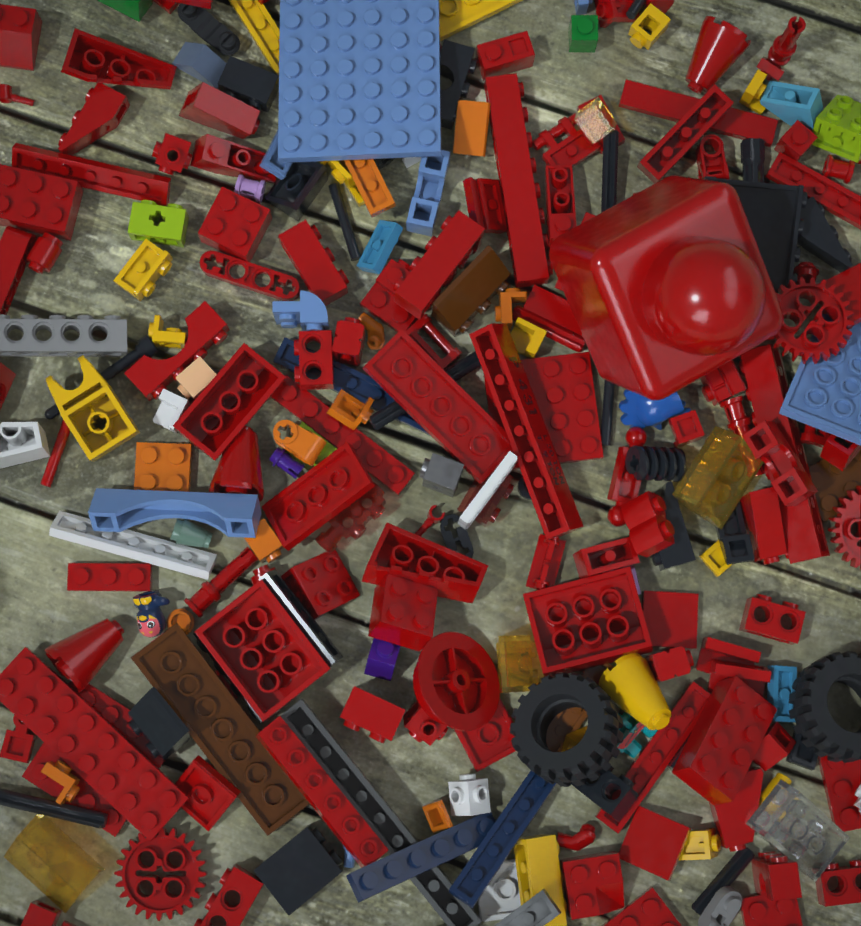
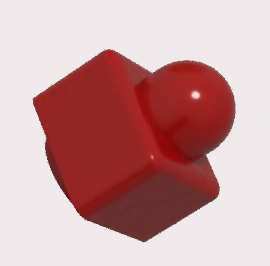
M676 175L668 176L561 234L550 246L549 258L599 375L610 383L650 400H662L773 337L782 328L784 321L782 308L738 193L728 183Z

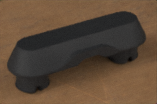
M180 3L177 10L179 18L205 42L224 55H233L239 50V38L225 25L216 20L207 10Z

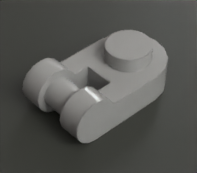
M730 886L720 888L701 914L698 926H729L742 905L741 894Z

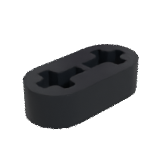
M455 514L445 516L440 524V532L446 548L457 551L455 542L460 541L461 547L469 550L465 556L472 558L474 551L467 529L465 530L461 526L456 529L458 537L453 538L452 532L446 531L444 528L448 526L449 520H452L453 523H458L460 517Z

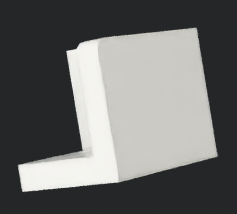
M163 388L159 396L161 404L153 418V422L177 433L173 425L191 404L187 399Z

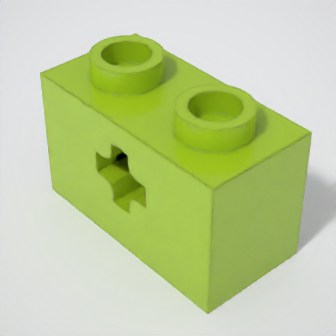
M141 200V203L133 202L127 233L131 240L144 241L148 239L156 244L184 247L189 215L187 210L178 204L160 206L151 200ZM160 218H163L164 222H160L159 226H156L155 223L159 222Z

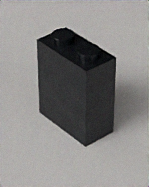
M309 825L253 870L288 916L343 871V868L340 866L344 863L334 849L329 852L323 842L326 839L317 827L311 829Z

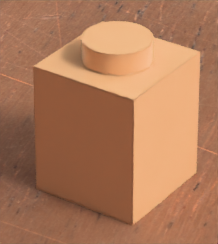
M199 356L176 377L180 384L177 389L187 400L190 397L195 400L217 374Z

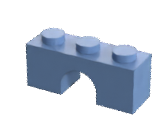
M441 150V156L421 158L416 189L406 221V231L432 237L450 162L449 151Z

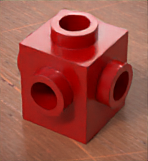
M165 133L162 143L156 141L152 157L156 158L155 164L160 165L158 170L174 176L175 171L181 173L182 168L188 169L192 154L188 153L192 142ZM174 150L177 154L174 160H169L167 157L168 152Z
M418 700L403 715L404 727L409 730V734L418 742L424 741L431 746L435 740L442 739L448 730L446 725L430 718L421 708Z

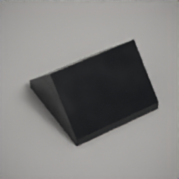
M293 162L285 178L282 180L278 178L264 199L299 222L327 182V168L323 164L316 162Z

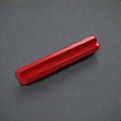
M516 306L512 312V320L516 321L518 317L546 330V337L576 352L582 351L585 345L583 337L521 306Z

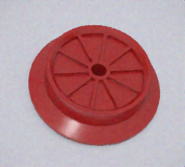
M458 632L438 634L422 648L413 673V687L418 703L424 712L436 722L459 731H472L487 724L495 714L499 704L500 683L495 665L485 649L471 637Z

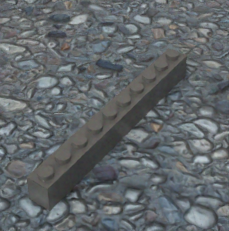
M300 699L281 715L299 740L388 848L390 855L418 843V840L303 699ZM439 866L410 879L447 926H477L482 922L474 909L449 893L453 883Z

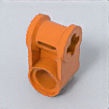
M290 420L277 422L273 429L275 443L310 466H313L327 443L320 436L305 430ZM287 428L290 429L292 437H285L284 440L281 439L279 431H286Z

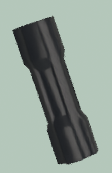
M761 138L744 139L740 143L743 181L764 183L765 141Z

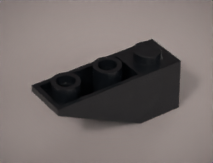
M814 197L807 199L806 207L801 208L800 219H804L803 234L798 235L797 244L840 273L853 266L851 255L846 248H842L834 226L829 225L823 206L816 202Z

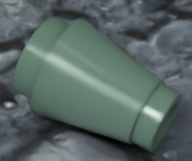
M177 519L170 539L176 541V544L208 549L213 533L187 519H184V521Z

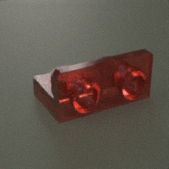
M493 472L481 484L476 480L473 481L457 509L458 512L463 514ZM511 475L505 478L474 521L484 527L488 521L494 523L501 511L497 507L501 498L507 500L515 487L511 484L513 479Z

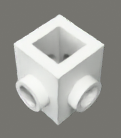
M475 773L459 775V780L448 782L451 816H473L491 812L488 778L476 779Z

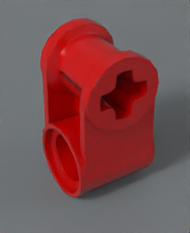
M715 134L706 135L695 150L698 179H704L705 176L729 179V169L726 163L722 139ZM704 145L712 146L715 154L706 153L703 148Z

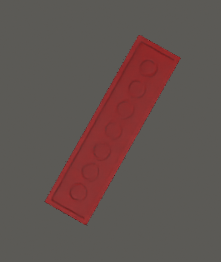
M25 647L0 674V702L149 841H152L190 799L182 789L28 647Z

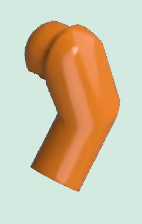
M363 312L358 319L365 327V330H367V346L371 350H379L385 343L384 327Z

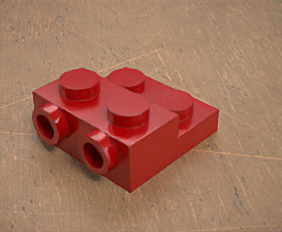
M391 259L376 278V283L360 302V306L398 333L401 329L406 331L410 328L417 318L393 301L395 294L393 288L401 277L406 278L409 275L410 265L402 259H399L398 262Z

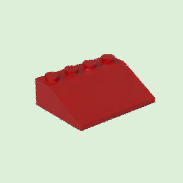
M630 566L523 594L544 677L550 675L553 678L556 677V673L565 672L568 674L604 665L630 653L643 655L653 652Z
M262 579L194 631L263 722L270 719L331 669Z

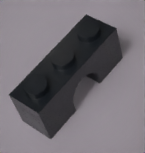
M445 39L440 52V74L447 76L453 84L448 89L441 90V127L452 130L454 121L456 122L458 100H461L462 97L467 98L470 88L467 78L469 73L474 74L478 59L474 58L475 48Z

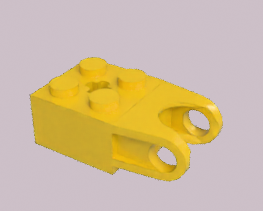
M82 355L78 360L83 372V381L78 388L65 390L51 375L45 379L61 417L89 461L95 462L140 434V431L112 387L89 360ZM99 417L107 421L106 427L103 430L95 428V425L98 424L96 420Z

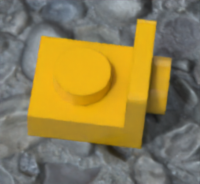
M759 69L746 88L739 103L758 114H762L766 108L760 104V100L766 89L763 81L767 74Z
M155 315L154 322H150L148 336L152 339L155 347L183 349L188 338L186 333L182 332L179 328H166V331H163L164 321L161 315Z
M716 829L690 830L678 861L705 860L717 857L718 852L721 850V839L716 834Z

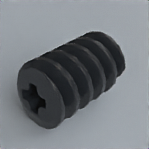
M632 446L626 455L625 468L637 480L646 479L647 481H652L654 479L655 481L673 480L674 482H680L686 471V456L682 449L676 447Z

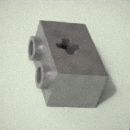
M433 453L431 459L425 458L420 470L419 477L423 478L422 486L453 497L464 464Z

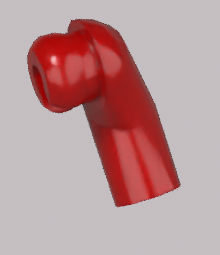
M583 824L580 831L575 835L558 832L556 841L559 847L580 851L594 842L596 838L595 828L591 824Z

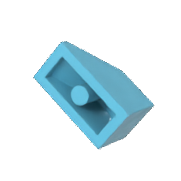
M769 81L760 100L762 106L790 126L799 120L808 129H813L816 117L823 111L821 93L818 88Z

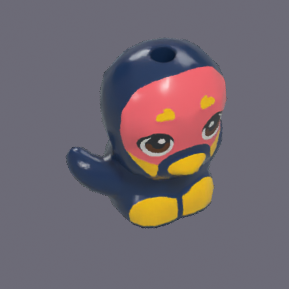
M159 590L148 591L134 596V606L139 609L136 615L140 633L149 638L161 635L166 629V619L160 606L168 605L170 603L169 599L162 597Z

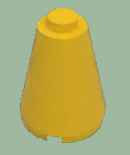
M630 653L614 661L617 665L611 671L607 668L601 675L599 687L611 697L618 707L649 730L663 729L670 721L671 711L648 661L638 653Z

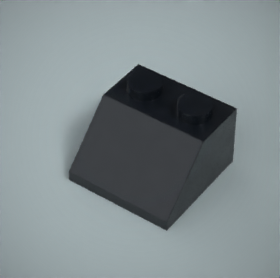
M155 687L151 688L128 712L131 719L128 725L137 736L142 733L148 740L145 746L154 758L160 756L164 761L191 740L190 730Z

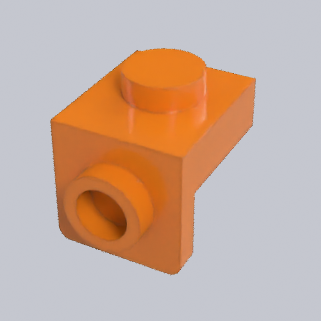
M520 288L505 289V292H500L499 306H495V322L506 323L509 330H511L513 324L512 303H525L527 292H521Z
M341 389L327 414L355 430L361 422L366 424L373 413L370 407L374 399L369 397L363 403Z
M57 760L56 763L50 761L45 764L41 772L64 786L55 802L60 805L65 804L66 801L72 802L80 790V787L77 785L81 779L70 773L72 768L60 760Z

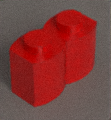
M650 491L621 505L622 515L629 529L633 548L638 555L649 557L673 545V535L675 534L673 525L669 520H666V503L664 499Z

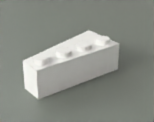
M1 422L0 469L50 457L46 432L38 422Z

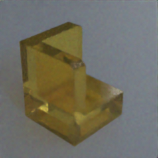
M599 97L580 109L574 118L592 144H595L612 132L617 124V121Z

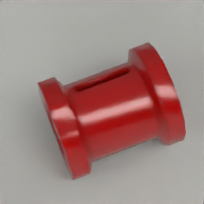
M828 154L823 165L822 175L841 179L843 183L848 184L854 172L855 162L835 159L833 155Z

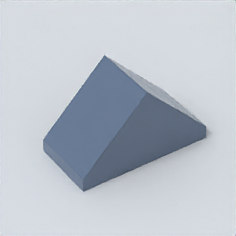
M185 42L172 65L177 66L178 69L194 78L219 89L217 83L226 66V62L205 44Z

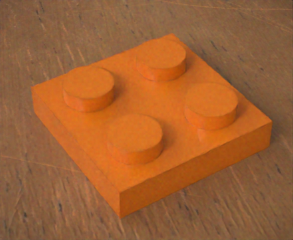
M136 442L134 490L190 492L192 445Z

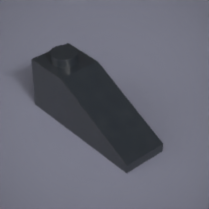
M672 481L662 486L661 497L666 503V520L671 522L675 530L673 535L674 544L651 555L653 564L655 566L659 565L660 571L696 560Z

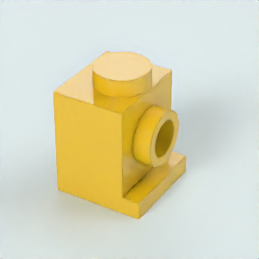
M650 3L630 27L628 35L631 36V43L639 49H642L644 46L649 50L658 38L665 33L671 19Z

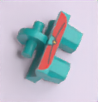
M624 712L622 715L619 714L623 719L624 725L619 729L624 734L623 743H617V748L621 753L624 752L634 758L642 748L635 740L636 736L642 732L650 738L658 730H649L628 713Z

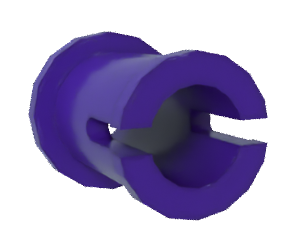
M279 447L269 459L273 463V467L277 465L294 479L299 476L305 467L304 464L286 453L285 449L282 450Z

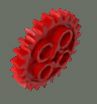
M800 277L798 285L791 279L787 284V288L780 285L778 289L779 294L776 293L784 319H791L796 326L789 327L783 321L780 331L768 340H777L773 348L776 349L782 346L784 348L782 356L789 352L792 353L793 362L798 356L802 357L803 364H806L809 357L812 358L814 364L818 363L820 356L825 361H828L830 353L837 356L840 352L839 347L844 348L848 343L845 339H849L852 335V332L848 329H852L855 322L848 319L853 316L854 311L845 310L849 306L850 301H841L844 292L835 294L836 285L833 284L826 288L825 279L819 285L816 284L814 277L811 278L809 283H806L804 278ZM799 299H807L811 306L802 305ZM822 302L823 306L816 313L814 319L810 321L801 336L795 338L794 335L801 328L803 322L810 316L816 305ZM822 314L830 315L834 321L828 322L824 320ZM812 334L816 336L818 342L809 341L806 335Z
M857 485L856 492L847 490L848 499L838 498L842 506L832 508L838 514L837 517H829V520L834 522L835 526L828 528V531L836 534L835 537L830 539V542L839 544L834 551L836 553H844L841 560L846 562L851 560L850 566L857 568L860 565L861 570V541L859 546H857V542L861 540V485ZM856 522L858 531L855 535H852L850 528Z
M164 827L152 841H149L142 833H138L140 842L130 839L128 842L132 849L123 848L121 850L126 858L116 861L123 868L114 872V875L122 877V880L115 884V886L124 887L125 891L119 897L124 898L128 896L130 898L126 905L127 908L133 904L137 905L136 915L142 910H146V919H149L153 913H156L157 921H161L163 914L166 913L169 920L174 918V910L183 915L185 913L183 905L185 904L187 907L192 908L194 903L191 897L199 899L202 896L196 889L206 886V883L199 879L208 874L207 871L200 870V866L204 865L207 861L203 859L198 860L197 856L203 850L198 849L194 851L192 849L196 840L194 839L187 843L185 841L187 837L186 832L177 837V828H173L167 834ZM144 851H149L153 854L155 860L152 866H145L142 863L141 855ZM176 851L182 855L183 862L181 866L176 867L170 863L169 855L171 852ZM162 866L165 872L185 871L186 876L167 875L160 880L159 875L138 876L136 872L138 870L154 872ZM142 880H148L152 883L154 889L151 895H145L141 892L140 883ZM175 880L181 884L182 891L180 895H173L169 892L168 884L170 881Z

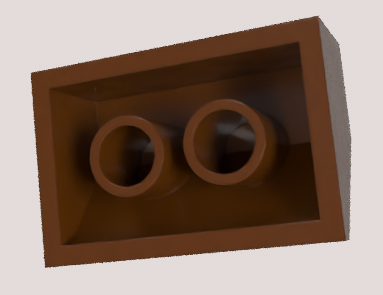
M489 245L432 303L431 316L454 337L459 332L462 334L467 332L473 325L472 319L476 314L483 315L492 305L490 300L496 294L500 296V292H505V289H508L510 286L508 281L511 273Z

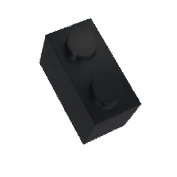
M230 56L217 84L220 91L260 111L269 112L279 90V75Z

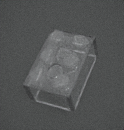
M783 780L778 782L746 823L778 853L787 855L788 859L796 861L798 870L815 882L850 839L844 831L800 791Z

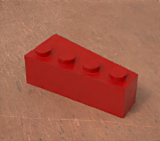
M386 523L366 566L361 582L378 585L388 573L438 589L437 597L473 603L488 565L395 525Z

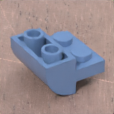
M300 290V301H272V312L276 325L281 324L282 328H296L297 324H301L302 331L330 330L326 307L315 294Z

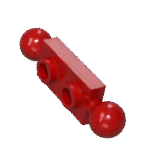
M641 427L630 428L625 435V440L629 446L619 447L607 497L608 500L616 502L615 506L611 507L607 514L608 521L616 527L626 524L622 515L621 505L638 497L641 480H637L633 474L627 472L625 459L628 450L632 446L642 447L646 443L647 434Z

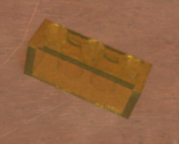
M715 426L699 453L691 462L687 472L677 484L672 495L686 508L715 527L722 529L764 462L755 458L746 441L740 435Z
M41 814L36 815L4 855L15 868L64 913L69 911L105 870L54 822Z

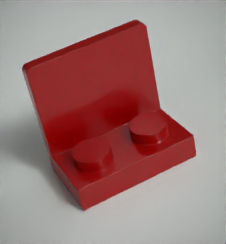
M334 548L292 567L281 576L314 620L360 596Z

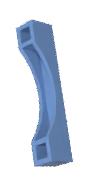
M96 488L88 514L93 531L122 532L147 521L181 518L206 523L220 530L228 537L256 538L261 509L259 498L256 494Z

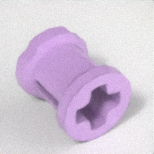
M239 174L234 192L261 204L266 181H254L244 178V175Z

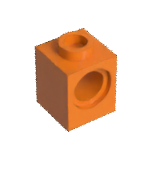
M264 518L259 521L256 538L244 537L261 563L266 560L268 563H271L282 555L281 550L283 546Z

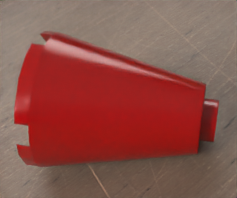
M706 16L702 22L685 78L686 82L689 83L687 87L697 94H701L702 91L708 92L747 50L752 42L751 40H746L747 35L724 20L721 24L713 22L716 18L713 16Z
M245 426L222 453L209 486V493L258 495L259 502L263 500L264 486L258 435L252 428Z
M106 618L48 646L44 651L62 677L64 676L67 680H71L69 685L76 692L81 693L124 640L122 634L125 631L115 619L110 622Z

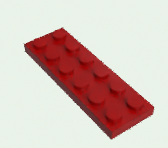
M403 329L362 368L457 462L464 464L463 468L479 484L499 466L509 451H513L506 431Z

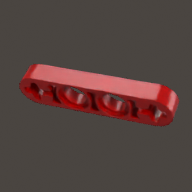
M207 251L200 258L201 270L209 277L282 301H294L300 294L299 282L293 276L217 251ZM213 258H216L217 264L225 267V274L222 275V268L216 266L209 270L206 261H212ZM234 266H242L245 269L243 277L234 279L230 276V270ZM259 274H266L270 277V283L266 287L256 285L255 279ZM275 278H279V285L287 286L288 283H292V288L295 291H289L288 295H285L284 290L276 286V291L271 290L275 286Z

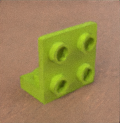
M836 95L816 117L813 133L818 138L813 143V146L858 163L861 160V103L849 96Z

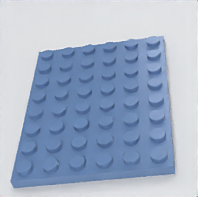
M280 0L279 163L441 156L439 0Z

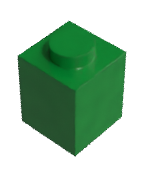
M571 15L568 27L569 52L595 53L598 43V15Z

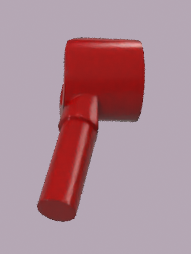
M0 84L1 103L8 104L13 101L29 106L34 105L33 99L12 94V86Z
M433 505L428 511L427 519L415 534L421 537L429 527L442 521L445 512L439 518L433 517L432 511L437 507V505Z

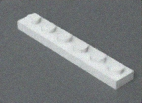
M63 511L58 512L49 531V536L206 580L209 579L217 558V554L179 545L128 529L122 532L93 531L90 519Z

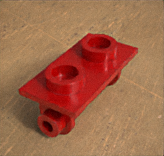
M539 535L526 587L540 590L554 586L566 541L559 539V537L546 539L545 535Z

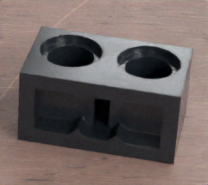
M612 766L607 771L602 769L598 772L600 778L596 783L591 784L589 778L585 779V785L576 786L571 782V785L618 822H620L639 797V794L632 789L635 784L623 774L619 778L612 773L614 769ZM621 789L620 796L612 800L613 793Z

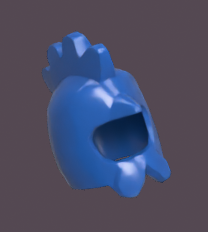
M626 389L623 393L626 399L619 403L620 410L624 412L620 418L621 422L624 425H630V428L641 427L644 429L646 426H653L658 430H662V422L666 419L691 411L689 407L684 408L686 403L680 399L677 392L662 400H650Z

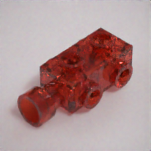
M375 482L374 488L328 521L331 527L325 533L321 532L315 538V541L329 554L338 547L336 544L342 538L348 542L352 538L355 540L360 538L367 529L365 525L371 519H378L385 511L384 505L386 501L382 497L385 492ZM364 500H371V507L364 508L362 506ZM346 519L353 520V525L350 528H346L343 525Z

